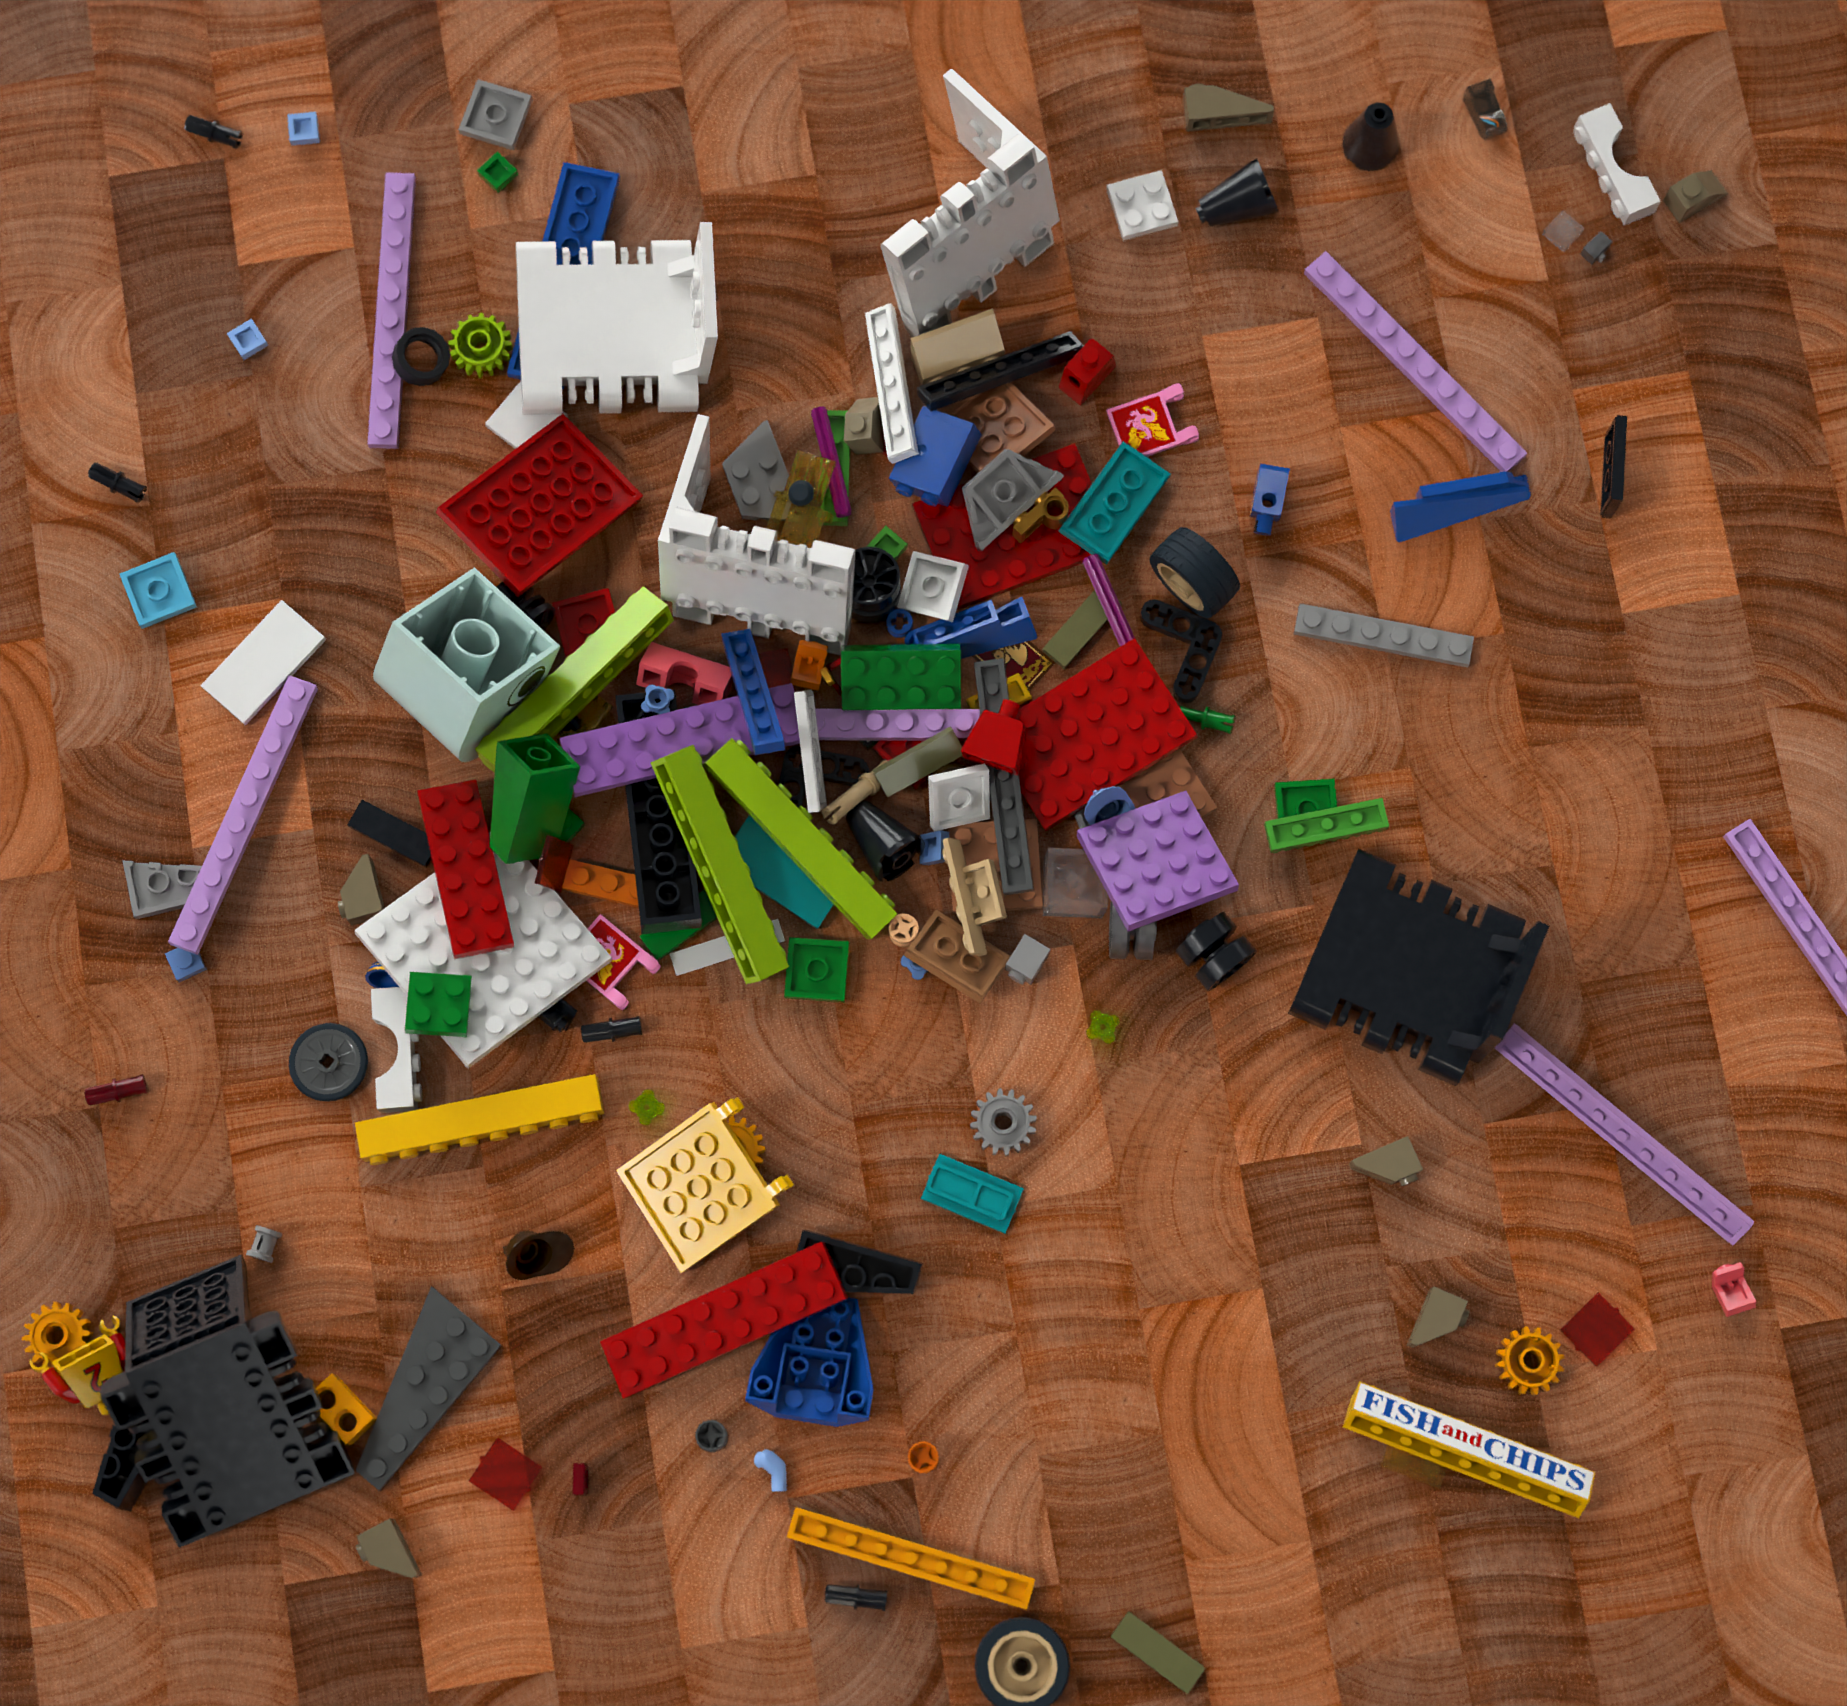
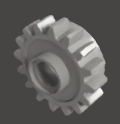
M1001 1088L998 1089L996 1097L987 1092V1102L984 1103L981 1100L976 1102L980 1111L971 1112V1116L977 1119L976 1122L970 1123V1129H978V1132L973 1136L974 1140L982 1139L981 1149L985 1150L991 1147L993 1148L992 1154L995 1156L999 1150H1003L1005 1157L1009 1156V1151L1013 1148L1017 1153L1021 1152V1143L1030 1144L1027 1134H1035L1036 1131L1035 1128L1029 1126L1030 1123L1037 1121L1036 1116H1029L1028 1114L1033 1109V1105L1024 1106L1025 1096L1022 1095L1018 1099L1014 1098V1090L1012 1089L1008 1096L1003 1095ZM999 1116H1007L1011 1119L1012 1125L1006 1130H1001L996 1127L994 1121Z

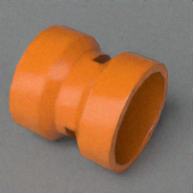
M922 1441L917 1442L909 1449L908 1463L915 1472L926 1474L935 1469L939 1460L938 1451L935 1446L929 1442Z

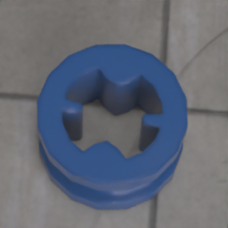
M895 609L887 616V630L893 637L904 638L909 631H912L913 620L908 611ZM897 617H902L903 622H908V624L903 625L902 630L896 629V625H891V623L897 621Z

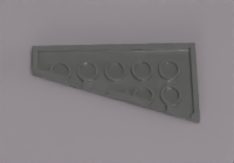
M432 1286L356 1468V1471L379 1491L385 1487L502 1347L499 1342Z

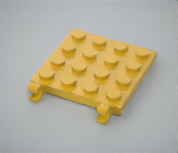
M739 1097L736 1099L731 1098L719 1108L715 1102L709 1103L616 1170L680 1273L692 1268L777 1208L780 1204L776 1196L794 1185L788 1174L784 1177L780 1176L767 1185L726 1119L745 1108Z

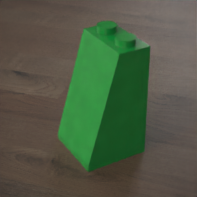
M548 733L497 742L490 848L505 864L540 859L556 854L573 795V786L576 784L581 766Z

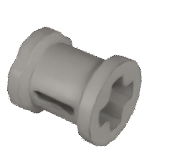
M256 1225L255 1231L257 1233L251 1250H247L246 1255L272 1263L274 1260L272 1253L277 1239L282 1237V1233Z

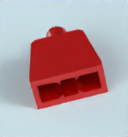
M1093 338L1089 339L1065 366L1059 389L1081 406L1116 367L1114 355ZM1077 379L1080 385L1075 384L1073 380Z
M1003 699L998 713L984 710L962 746L961 753L963 757L980 764L985 763L986 766L1018 776L1026 737L1024 722L1015 719L1020 705L1014 701Z

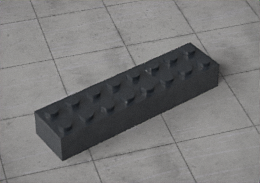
M675 689L672 690L674 692V699L669 704L670 712L677 710ZM646 692L615 695L618 724L658 715L655 712L645 713L641 709V703L645 701ZM659 698L655 699L656 703L661 701ZM653 778L625 785L641 934L702 928L696 867L658 779Z

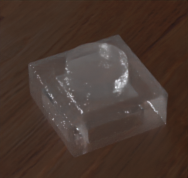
M1562 210L1544 229L1542 234L1565 252L1583 233L1585 228Z

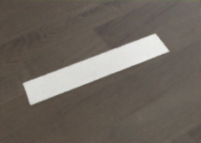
M772 920L778 942H784L785 939L779 920ZM725 936L670 953L676 976L734 958Z

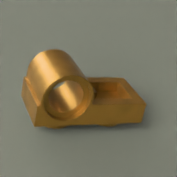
M1056 487L1050 493L1047 491L1042 493L1034 502L1036 506L1030 512L1024 511L1014 520L1013 537L1017 541L1022 543L1042 524L1050 529L1061 528L1068 517L1069 506L1064 495ZM1057 507L1063 513L1060 516L1053 517L1048 514L1047 510Z

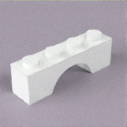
M1609 103L1580 115L1574 127V136L1576 141L1582 144L1587 152V162L1592 169L1595 168L1602 191L1609 195L1614 215L1617 218L1620 217L1623 225H1627L1655 213L1661 201L1649 177L1628 174L1616 164L1612 154V144L1618 139L1623 127Z
M400 987L371 989L372 1019L377 1024L391 1029L398 1042V1054L395 1063L390 1070L375 1079L377 1110L381 1113L418 1110V1102H422L421 1084L416 1083V1072L421 1071L420 1055L415 1054L414 1042H419V1034L405 1033L408 997Z

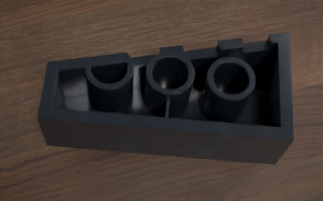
M807 1229L802 1231L797 1252L824 1241L845 1292L915 1293L923 1266L922 1262Z
M112 1425L109 1435L111 1437L107 1453L103 1455L92 1492L93 1495L118 1509L132 1511L147 1482H144L135 1464V1454L140 1449L136 1442L144 1434L146 1435L154 1431L153 1428L132 1434L128 1427L118 1431L116 1426Z

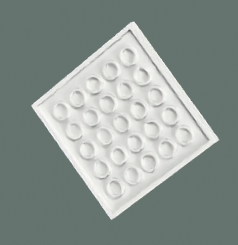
M494 851L493 854L514 941L513 948L454 959L435 872L355 929V935L407 997L410 972L472 976L467 1037L441 1036L467 1068H470L612 961L609 953L529 860L505 864Z

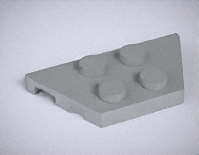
M768 420L763 421L722 463L741 517L748 520L765 519L768 522L777 523L779 521L797 522V525L806 524V519L801 506H796L789 500L788 492L792 482Z
M1004 449L962 487L977 550L982 551L1022 512L1029 509L1042 493L1049 491L1064 477L1063 474L1049 469L1036 461L1027 459L1009 449Z

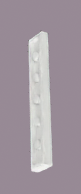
M889 303L866 312L865 317L887 457L894 464L917 455L918 447L895 307Z

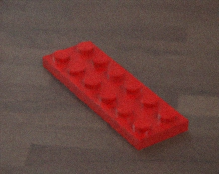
M477 780L417 790L454 959L513 948L514 941L493 850L490 848V837Z

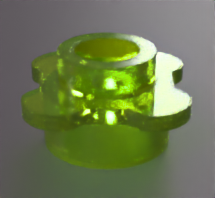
M1098 1010L1092 1012L1090 1015L1092 1020L1091 1026L1086 1030L1087 1037L1091 1040L1095 1038L1104 1040L1106 1044L1113 1043L1115 1041V1027L1120 1022L1119 1018L1116 1015L1102 1014ZM1103 1024L1106 1026V1028L1104 1030H1101L1100 1025Z
M650 1089L644 1090L642 1095L638 1096L636 1100H631L628 1106L631 1112L636 1113L640 1124L644 1126L650 1125L655 1116L662 1115L665 1111L664 1104L656 1100L654 1092ZM649 1105V1110H645L644 1106Z

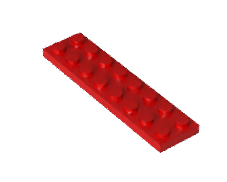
M821 1241L600 1341L622 1398L626 1399L847 1300L848 1297L824 1241Z

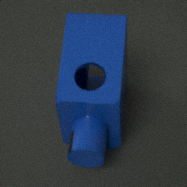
M1260 464L1256 475L1250 517L1256 518L1254 533L1270 536L1273 521H1279L1282 514L1290 468ZM1263 501H1270L1272 507H1265Z

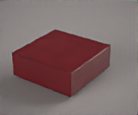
M573 1463L572 1495L586 1496L588 1494L589 1466L585 1463Z

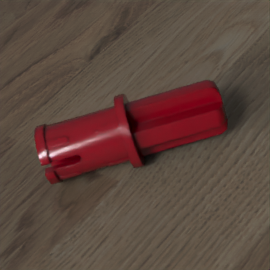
M144 1074L119 1081L114 1078L111 1083L89 1087L84 1090L85 1100L90 1106L113 1100L121 1102L122 1098L148 1093Z

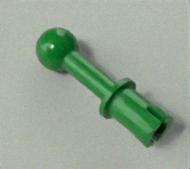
M1179 706L1187 720L1201 723L1202 730L1210 728L1226 732L1227 734L1232 733L1234 726L1224 722L1235 723V715L1210 710L1208 706L1204 712Z

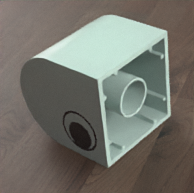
M474 567L392 622L376 663L373 679L461 762H469L479 757L475 748L479 745L482 738L489 735L500 725L505 716L511 714L527 695L532 694L543 683L560 649V645Z

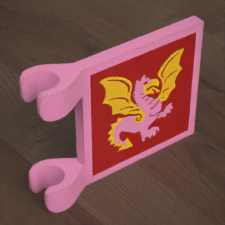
M1181 384L1171 385L1160 392L1106 410L1118 445L1120 446L1124 441L1147 457L1179 445L1198 441L1199 432L1194 425L1176 433L1166 403L1176 402L1184 398Z
M600 914L588 927V930L609 953L612 961L586 981L618 1009L624 1010L628 1006L629 1001L622 993L615 989L617 984L637 962L652 974H655L661 966L653 956L644 951Z

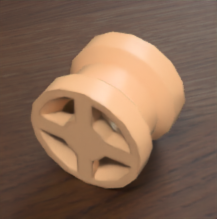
M898 914L889 923L890 939L899 947L910 946L919 933L918 922L909 914Z

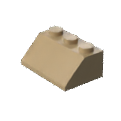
M993 308L911 338V361L921 385L1005 354Z

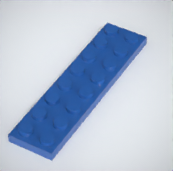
M563 162L542 240L556 242L557 265H562V248H569L571 255L570 265H581L579 261L580 247H587L588 265H593L592 241H604L620 181L619 173ZM518 329L507 375L510 378L521 380Z

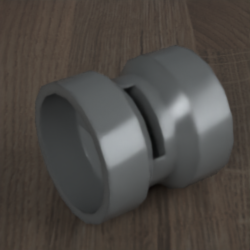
M707 1420L698 1426L695 1438L700 1448L707 1452H717L725 1447L728 1441V1433L721 1423L716 1420Z

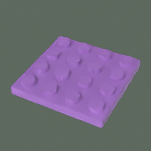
M1187 791L1077 830V838L1128 932L1238 891L1239 884Z

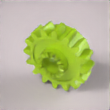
M480 313L478 317H472L470 314L468 315V320L464 322L458 321V329L451 330L454 340H449L448 344L450 349H452L450 352L452 360H457L455 363L459 370L465 367V371L469 376L473 371H477L478 377L482 378L484 371H488L493 376V368L504 369L502 360L510 361L511 357L507 351L513 350V344L509 341L512 337L510 331H505L506 326L503 321L497 324L494 315L486 318L483 313ZM483 341L487 343L483 348H475L477 343H483Z

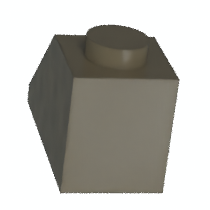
M1710 170L1694 172L1672 185L1663 201L1676 220L1681 223L1725 197L1728 193L1713 171Z
M878 397L857 399L845 414L844 442L856 455L883 452L884 432Z
M369 854L361 856L340 890L342 900L338 901L339 912L342 919L347 918V921L352 926L368 921L385 908L374 862Z
M1408 1136L1353 1159L1349 1163L1350 1168L1354 1171L1390 1185L1400 1182L1402 1187L1418 1180L1416 1174L1424 1170Z
M1435 1286L1431 1287L1407 1346L1413 1348L1457 1330L1458 1326L1463 1328L1470 1312L1465 1309L1468 1301Z
M390 1518L356 1536L359 1541L356 1549L363 1562L368 1560L370 1565L410 1578L422 1576L395 1519Z

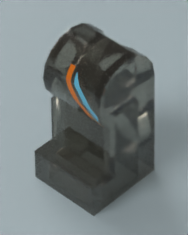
M1491 78L1468 86L1463 96L1468 112L1484 140L1506 133L1508 130L1507 121L1495 96V87Z

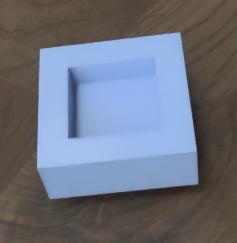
M316 112L287 115L289 141L292 146L320 143Z
M252 319L227 333L243 360L268 346V343Z

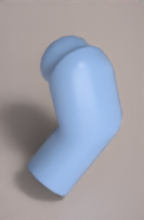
M765 1449L757 1452L754 1456V1463L756 1467L764 1468L771 1474L772 1492L787 1491L785 1462L771 1450Z

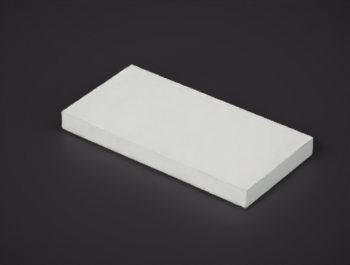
M281 600L202 683L201 687L246 726L280 690L288 676H293L326 641V638Z
M812 690L794 692L808 813L821 811L827 806L814 694Z

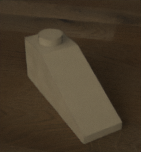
M1193 84L1188 88H1184L1183 108L1187 132L1272 122L1273 105L1214 85Z

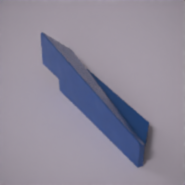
M1505 471L1420 486L1416 494L1417 499L1393 502L1390 515L1396 541L1403 542L1528 500L1531 493L1527 476L1514 477L1512 472Z
M1019 597L998 609H995L992 600L955 613L953 622L940 619L909 631L904 641L905 644H960L961 659L984 652L1035 640L1037 633L1024 599Z

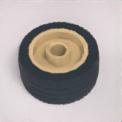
M1185 527L1178 528L1150 556L1149 560L1153 571L1164 586L1184 606L1201 617L1208 619L1214 616L1240 589L1238 577L1226 559L1209 542L1191 529Z
M1018 1617L1002 1621L986 1633L978 1646L975 1656L976 1679L982 1693L994 1706H1051L1061 1696L1068 1682L1070 1662L1066 1646L1060 1636L1050 1626L1039 1620ZM1023 1659L1027 1661L1028 1668L1026 1671L1019 1672L1016 1669L1018 1660Z

